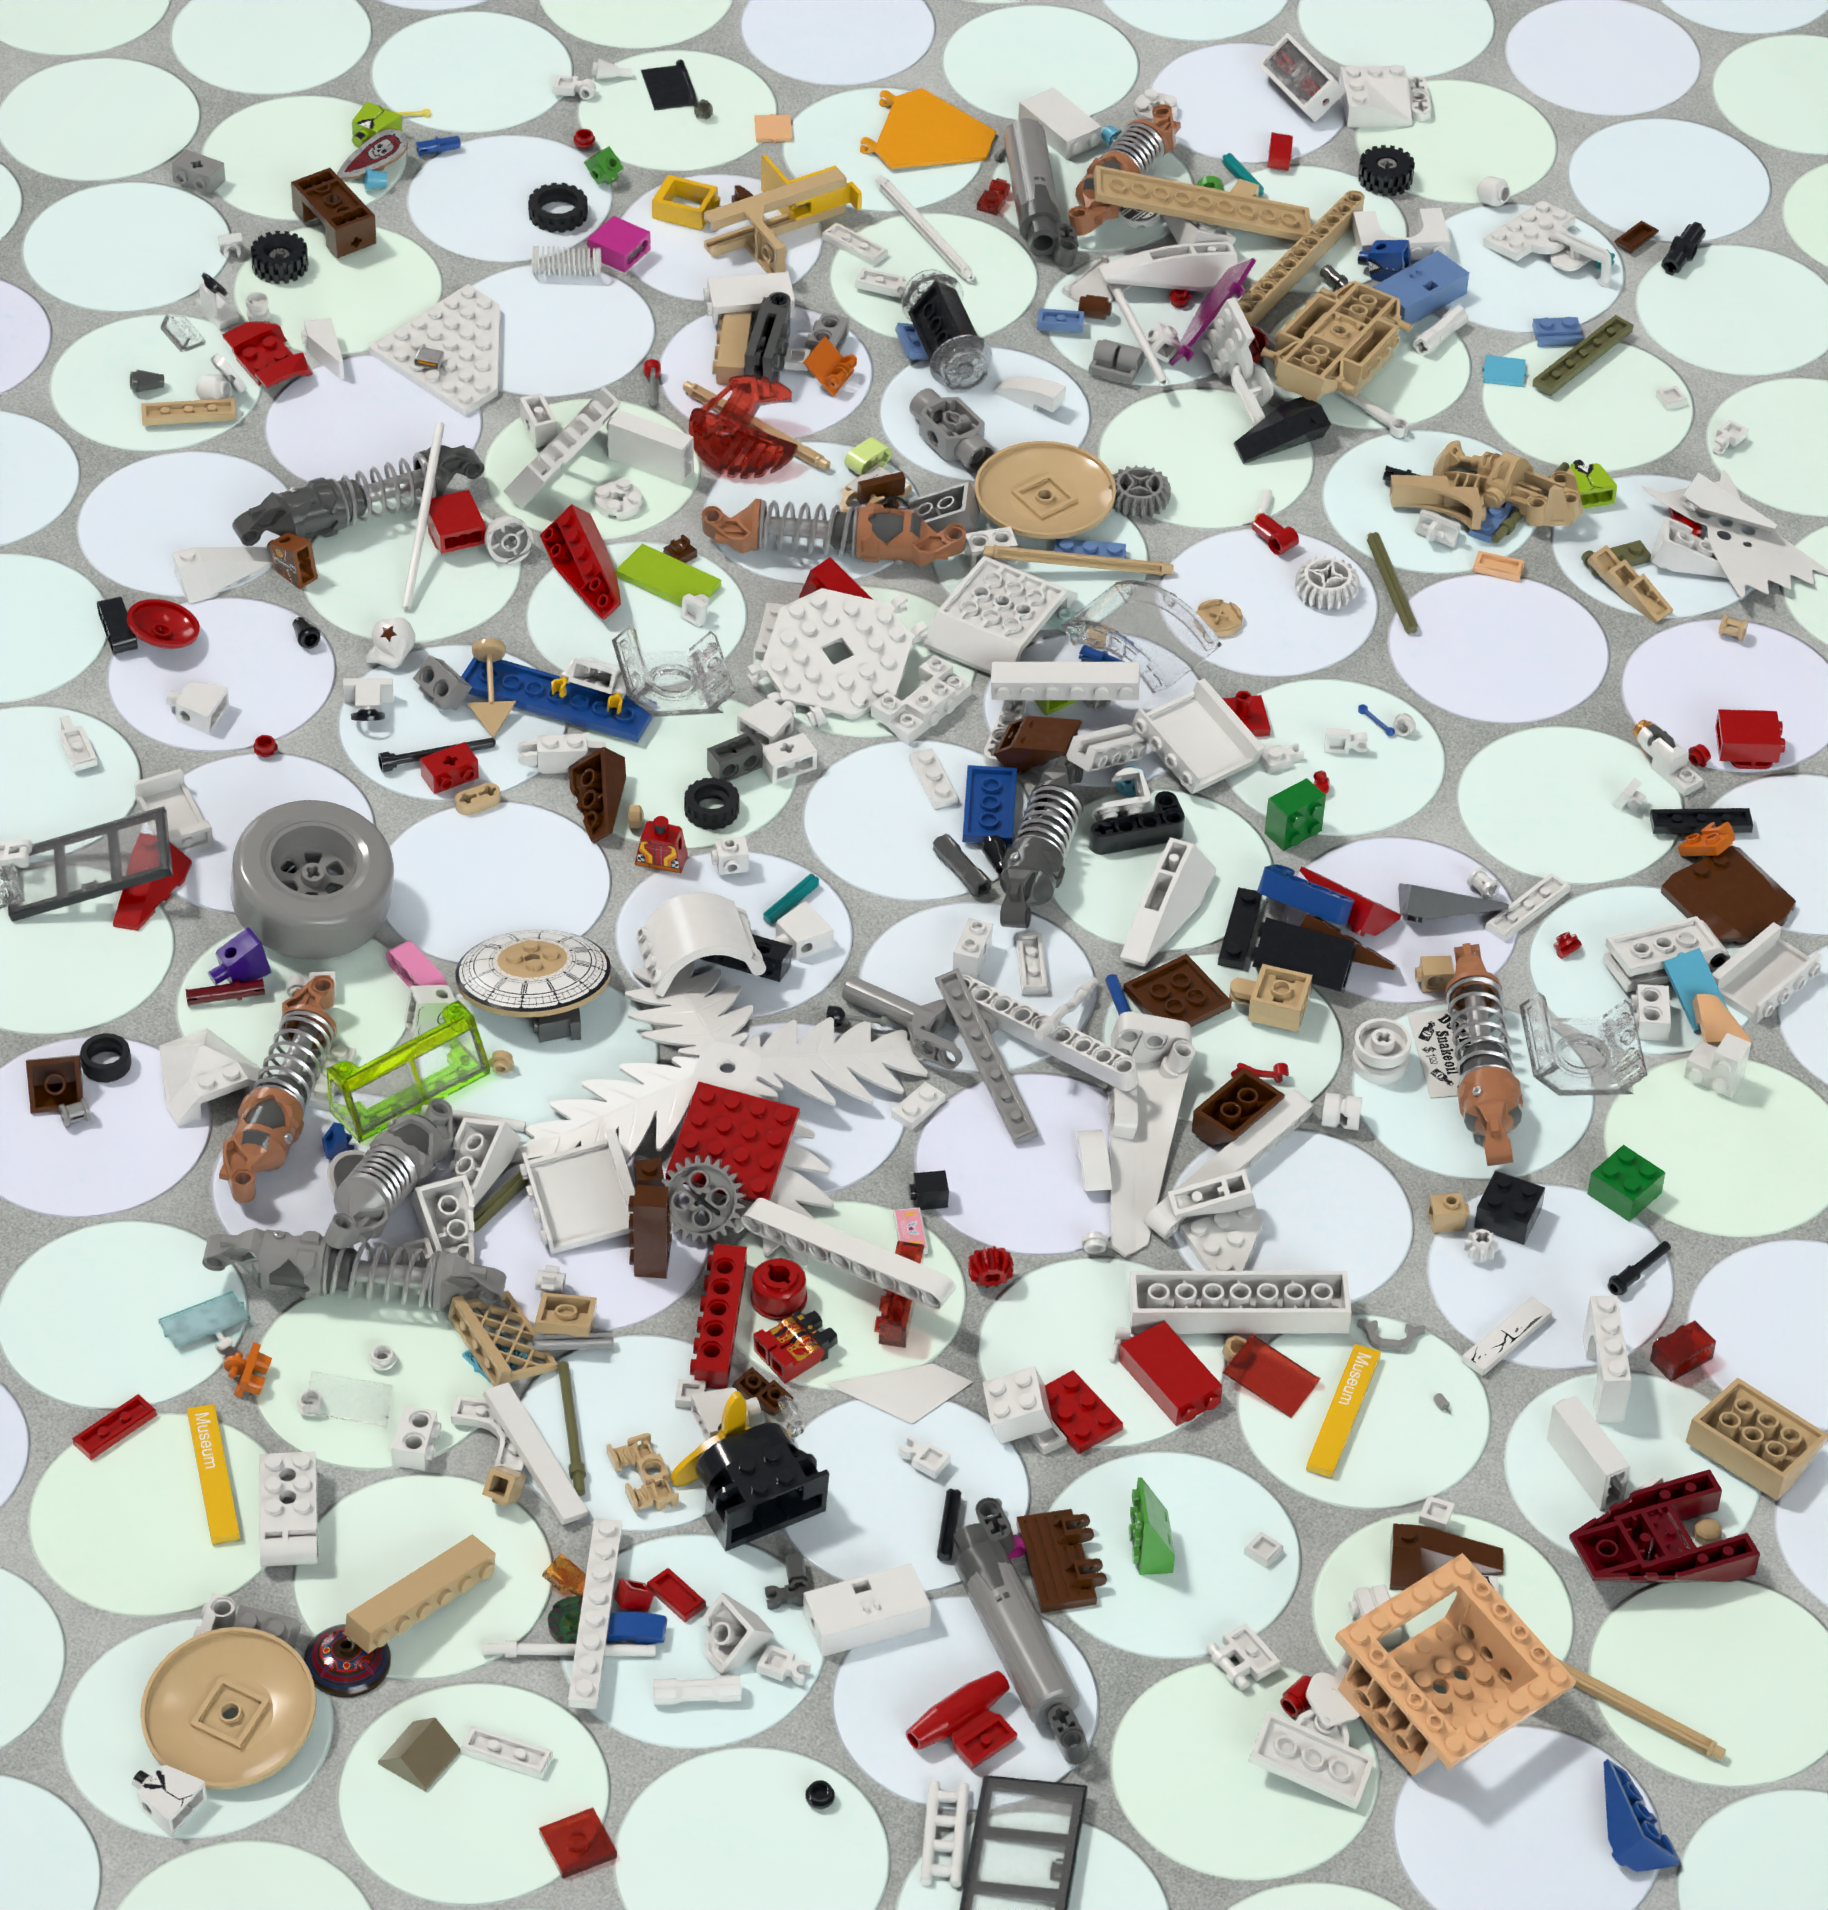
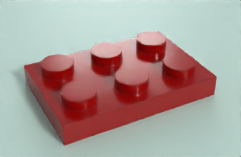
M1074 1370L1045 1385L1051 1418L1067 1438V1443L1078 1455L1123 1430V1422Z

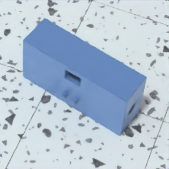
M1437 250L1378 283L1373 288L1399 298L1401 320L1414 324L1467 294L1469 272Z

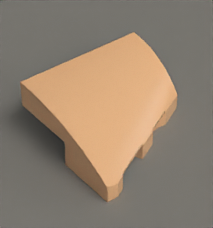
M1697 994L1692 1004L1697 1026L1700 1025L1703 1042L1710 1045H1720L1726 1034L1729 1033L1751 1043L1750 1037L1718 996L1711 994Z

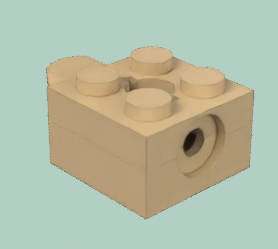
M1262 964L1257 981L1239 977L1232 980L1229 998L1232 1002L1249 1006L1248 1021L1299 1032L1311 994L1313 975Z

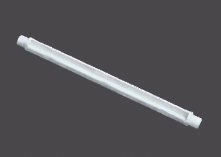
M878 175L875 178V182L886 197L962 278H965L968 282L973 281L975 274L972 272V268L889 179L883 175Z

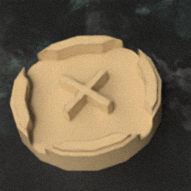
M1222 599L1207 600L1198 606L1194 622L1196 627L1208 636L1218 638L1229 637L1237 633L1242 626L1243 614L1241 609L1230 601L1228 604L1224 603Z

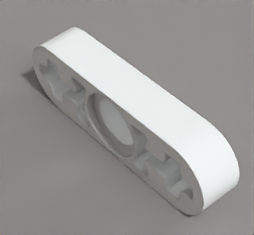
M1411 75L1408 77L1412 119L1416 122H1425L1429 120L1431 112L1426 79L1420 75Z

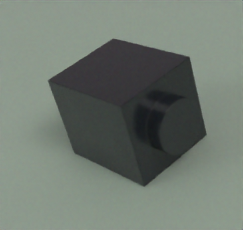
M945 1170L913 1173V1184H909L910 1200H915L916 1208L920 1207V1210L948 1208L949 1187Z

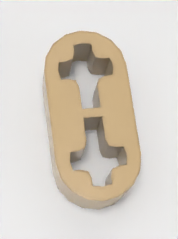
M485 783L459 792L455 797L456 811L462 815H471L498 805L501 800L500 788L494 783Z

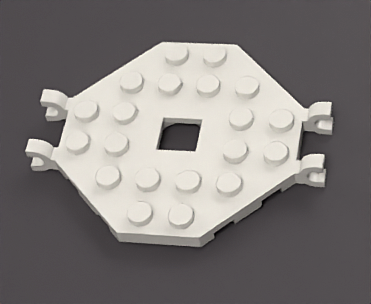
M821 588L779 609L763 662L760 665L754 663L747 666L749 671L747 678L751 684H754L767 676L777 692L768 694L767 699H771L779 705L786 701L792 702L795 707L797 704L806 707L819 705L825 714L830 715V712L844 715V718L855 720L871 712V704L886 692L897 697L912 645L927 639L925 632L928 630V627L924 621L915 624L910 631H907L896 614L905 612L908 609L905 605L908 599L904 593L895 596L890 603H884ZM836 642L844 643L853 656L833 665L823 649Z

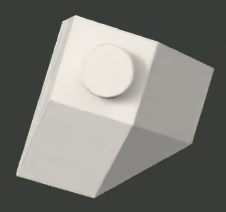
M722 1592L704 1614V1626H708V1643H704V1655L723 1675L756 1657L774 1635V1632L758 1614Z

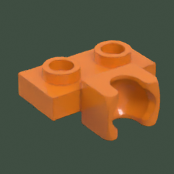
M1712 822L1701 830L1702 835L1694 833L1685 838L1686 841L1677 848L1680 856H1717L1733 844L1735 840L1734 831L1729 822H1725L1719 827H1716L1715 822Z

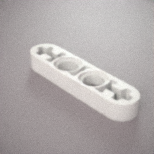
M1005 700L984 748V763L987 766H1003L993 755L1000 743L996 738L1003 737L1008 727L1003 722H1013L1025 717L1026 700Z

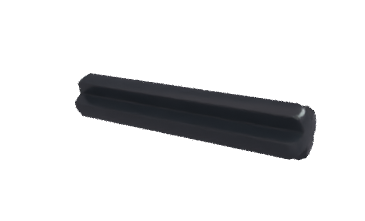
M950 1488L946 1491L937 1549V1558L940 1561H950L952 1559L955 1541L953 1535L956 1533L961 1502V1491L958 1489Z

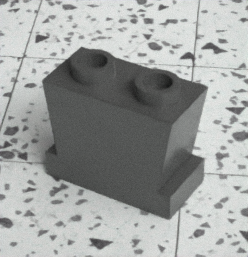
M579 1007L560 1014L533 1017V1032H539L540 1043L571 1037V1040H581Z

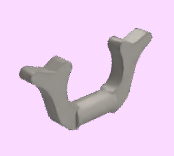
M1358 1319L1357 1327L1366 1333L1370 1345L1378 1350L1405 1352L1411 1348L1418 1336L1425 1334L1426 1329L1424 1325L1412 1326L1406 1324L1404 1330L1407 1335L1406 1338L1401 1340L1384 1339L1375 1333L1378 1328V1321L1368 1322Z

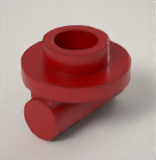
M1568 931L1555 938L1557 942L1553 946L1557 950L1556 953L1560 959L1582 947V943L1577 939L1576 934H1570Z

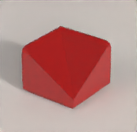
M622 1578L619 1579L613 1598L622 1609L647 1613L654 1594L645 1583Z

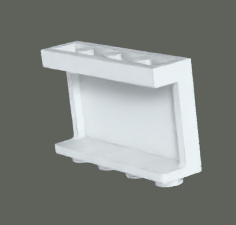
M1774 922L1712 973L1725 1003L1756 1024L1764 1017H1769L1780 1003L1784 1004L1789 999L1792 993L1796 990L1800 991L1811 977L1815 978L1820 973L1822 968L1821 953L1817 952L1810 958L1780 938L1782 927Z

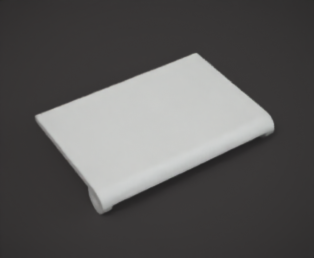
M1106 255L1100 257L1097 262L1061 289L1063 295L1078 303L1080 297H1086V295L1108 297L1109 302H1112L1115 297L1108 284L1103 282L1098 272V266L1109 263V258ZM1118 284L1122 293L1131 286Z

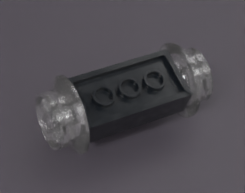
M924 270L914 275L907 283L902 298V311L916 329L930 360V372L933 378L939 384L948 386L955 391L972 390L986 379L992 361V350L987 341L977 335L962 303L963 288L960 282L955 277L944 274L939 270Z

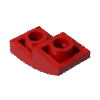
M1271 132L1267 168L1289 171L1293 135Z

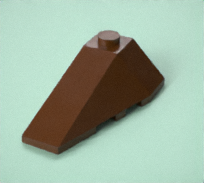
M606 747L600 748L569 767L570 790L578 800L577 808L584 815L583 823L590 841L593 843L612 834L626 781L625 757Z

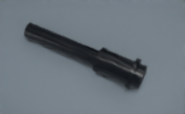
M1663 1241L1635 1265H1628L1618 1275L1611 1276L1607 1284L1609 1291L1614 1295L1625 1294L1627 1288L1640 1279L1641 1273L1671 1249L1670 1244L1667 1241Z

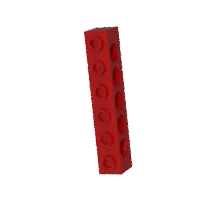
M715 1244L713 1255L708 1254L707 1271H710V1275H705L703 1291H707V1295L701 1296L700 1312L704 1313L703 1317H698L697 1333H700V1338L694 1339L693 1354H697L696 1359H691L690 1375L694 1376V1380L706 1381V1388H728L747 1268V1247Z

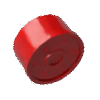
M783 1258L769 1259L762 1262L754 1270L752 1276L750 1301L753 1309L759 1315L770 1320H784L785 1318L792 1317V1314L798 1310L802 1312L807 1304L806 1275L801 1266L792 1260Z

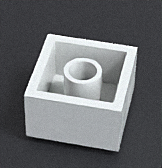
M1035 1366L983 1382L990 1424L1001 1444L1053 1428L1045 1384Z

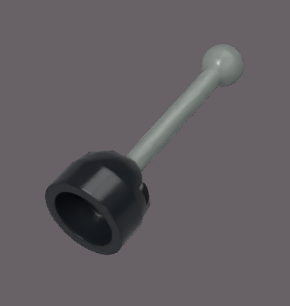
M829 1005L827 1009L826 1019L829 1017L833 1018L834 1027L840 1026L845 1020L878 1023L883 1027L889 1024V1019L885 1016L871 1018L846 1015L841 1007Z

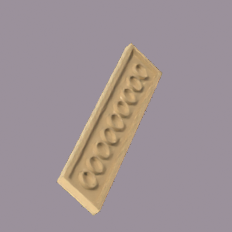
M1098 165L1095 166L1093 171L1095 201L1104 204L1138 209L1145 212H1153L1169 217L1173 216L1190 221L1273 236L1275 238H1284L1296 242L1311 228L1308 207Z

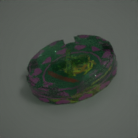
M583 1596L566 1597L554 1604L547 1620L549 1633L556 1642L560 1644H576Z

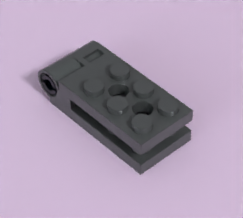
M774 292L768 298L763 297L745 353V391L754 392L756 383L761 382V368H763V393L772 394L774 386L779 384V371H783L784 356H786L787 349L789 348L788 341L790 338L791 298L784 292Z

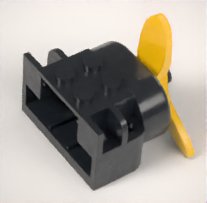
M740 1391L732 1393L726 1402L722 1422L717 1428L718 1434L700 1444L675 1467L670 1476L674 1486H684L697 1479L700 1480L706 1490V1520L725 1552L825 1512L828 1494V1470L818 1472L815 1456L797 1449L787 1429L778 1423L771 1422L754 1427L745 1426L747 1405Z

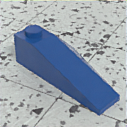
M1609 1759L1605 1760L1603 1766L1608 1841L1613 1850L1611 1853L1613 1859L1620 1866L1624 1867L1626 1865L1635 1872L1677 1866L1680 1860L1670 1839L1666 1834L1660 1836L1654 1826L1657 1822L1656 1817L1640 1803L1643 1797L1628 1773Z

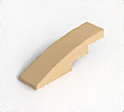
M1607 545L1587 559V562L1605 582L1631 606L1655 624L1673 612L1674 609L1643 573L1639 576L1626 559L1620 562Z

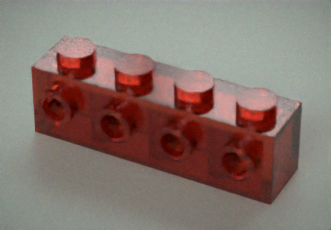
M897 1241L895 1254L924 1265V1244ZM884 1289L886 1295H881L879 1312L882 1313L881 1316L876 1317L874 1332L879 1333V1344L906 1348L915 1301Z

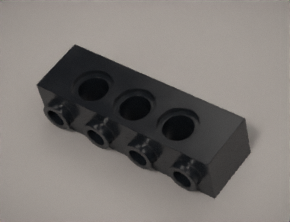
M752 934L756 947L761 952L766 966V971L759 975V977L780 982L791 967L793 946ZM711 955L699 958L700 960L752 974L744 961L730 956Z

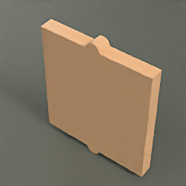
M754 115L756 143L792 142L790 115Z

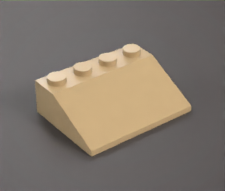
M1736 1378L1692 1418L1685 1442L1777 1501L1795 1484L1828 1440V1434L1740 1378Z

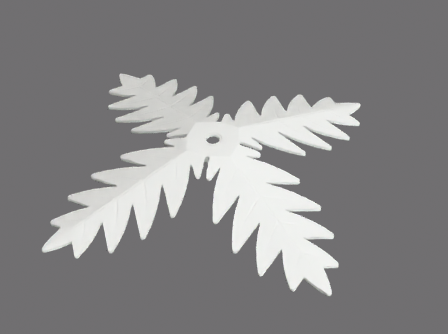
M692 961L676 974L663 997L654 994L652 987L625 992V997L649 1005L662 1006L660 1008L628 1013L629 1019L653 1025L672 1027L641 1033V1038L661 1044L686 1047L678 1049V1055L699 1058L673 1057L672 1063L677 1067L654 1063L621 1064L620 1071L640 1084L602 1079L582 1081L583 1088L603 1101L587 1099L552 1101L550 1108L568 1120L549 1121L525 1127V1133L533 1139L515 1151L511 1163L523 1162L522 1153L526 1152L528 1160L576 1148L579 1144L584 1146L606 1140L605 1130L615 1128L616 1131L619 1129V1142L627 1164L641 1145L655 1113H657L656 1150L661 1151L681 1124L698 1081L764 1099L776 1100L778 1098L777 1092L759 1082L758 1079L782 1091L783 1084L778 1080L779 1078L800 1092L835 1106L836 1100L814 1075L854 1098L873 1104V1097L851 1072L874 1085L899 1094H904V1088L886 1067L927 1077L928 1072L919 1062V1060L924 1058L913 1054L905 1029L891 1032L871 1042V1023L866 1021L850 1028L836 1043L834 1042V1019L829 1017L811 1029L800 1044H797V1021L791 1020L776 1030L762 1047H760L759 1036H754L745 1046H741L749 1037V1033H737L750 1019L754 1006L748 1005L724 1014L738 998L741 986L736 985L709 995L720 979L721 969H714L691 978L694 969V961ZM645 967L632 970L633 975L650 983ZM925 1043V1047L928 1050L933 1051V1048L930 1045V1043ZM728 1063L734 1065L735 1070L731 1073H724L720 1070V1067ZM798 1119L792 1136L814 1139L815 1132ZM791 1140L770 1201L814 1219L798 1203L825 1208H833L834 1203L816 1185L791 1169L828 1175L830 1168L815 1155ZM715 1193V1201L719 1203L727 1195ZM740 1199L739 1202L746 1206L745 1208L737 1209V1212L743 1216L753 1202ZM735 1218L737 1226L734 1228V1232L740 1233L745 1227L741 1222V1218ZM763 1237L764 1256H769L781 1246ZM783 1246L790 1257L802 1269L807 1268L808 1256Z

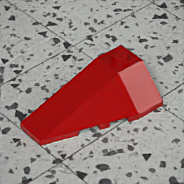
M141 834L133 852L126 877L161 868L158 837ZM170 843L173 875L122 890L113 920V927L138 931L156 912L155 908L163 900L167 901L170 898L171 891L176 886L180 887L185 882L192 865V860Z
M1302 866L1299 870L1308 881L1355 900L1347 924L1352 926L1350 931L1364 937L1365 933L1377 936L1399 921L1402 916Z

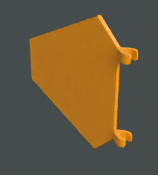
M923 88L898 96L893 95L887 90H882L879 97L883 98L879 100V105L882 107L891 106L878 141L876 143L869 137H863L860 141V144L866 145H861V153L875 152L889 169L986 161L996 136V130Z

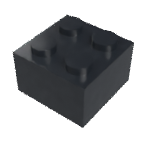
M1495 1170L1477 1206L1474 1228L1484 1229L1494 1233L1496 1236L1525 1245L1542 1210L1546 1187Z

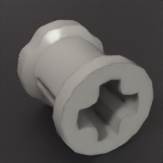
M82 1098L80 1102L67 1106L64 1104L59 1105L60 1116L65 1128L69 1127L71 1123L81 1120L91 1121L92 1119L86 1098Z

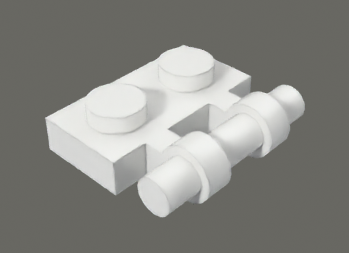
M1247 1623L1223 1635L1222 1642L1225 1645L1224 1647L1219 1648L1216 1643H1211L1206 1649L1211 1655L1212 1662L1217 1667L1221 1666L1227 1673V1679L1232 1684H1236L1241 1690H1245L1250 1685V1682L1245 1677L1246 1675L1251 1674L1258 1681L1280 1669L1281 1661ZM1235 1656L1240 1664L1235 1666L1229 1658Z

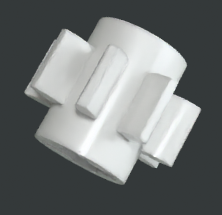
M1484 1229L1476 1230L1474 1233L1469 1232L1468 1240H1465L1464 1250L1470 1251L1469 1259L1480 1263L1488 1259H1494V1253L1498 1250L1499 1241H1493L1494 1233Z
M545 1265V1270H538L535 1289L541 1290L542 1293L563 1294L566 1284V1273H559L560 1266Z

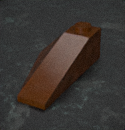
M1309 913L1300 925V927L1358 943L1353 962L1389 970H1395L1398 966L1373 949L1363 947L1362 943L1357 939L1341 934L1339 928L1320 917Z
M1393 1523L1390 1540V1589L1405 1590L1462 1553L1482 1575H1503V1548L1422 1525Z

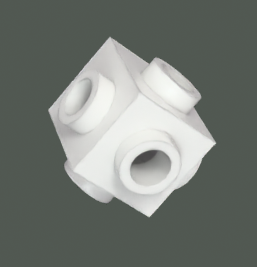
M1158 322L1145 336L1155 356L1166 363L1181 348L1177 336L1178 332L1171 325L1166 326Z
M745 836L715 839V850H711L712 865H717L719 875L749 872V852Z

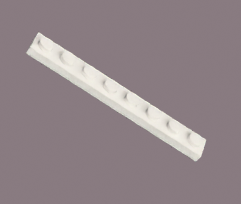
M594 1518L568 1707L597 1709L623 1520Z

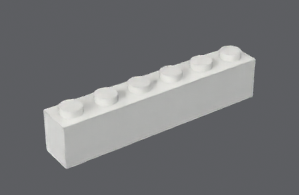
M992 662V700H1139V662Z

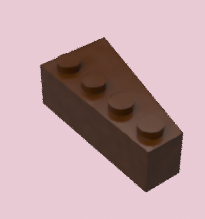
M636 1185L635 1195L629 1196L628 1212H633L629 1216V1230H633L630 1231L629 1247L634 1248L630 1249L629 1265H634L635 1277L667 1279L672 1244L669 1187Z

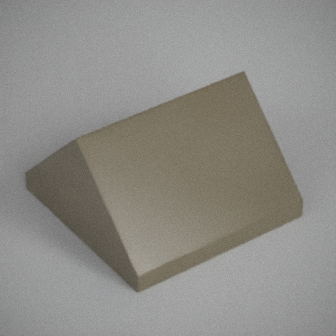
M436 1717L413 1721L378 1760V1765L426 1792L460 1753V1747Z

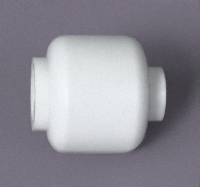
M1493 176L1484 177L1476 188L1479 201L1495 207H1499L1507 202L1511 194L1507 181Z
M205 374L196 385V393L200 400L226 399L231 397L232 385L224 375Z

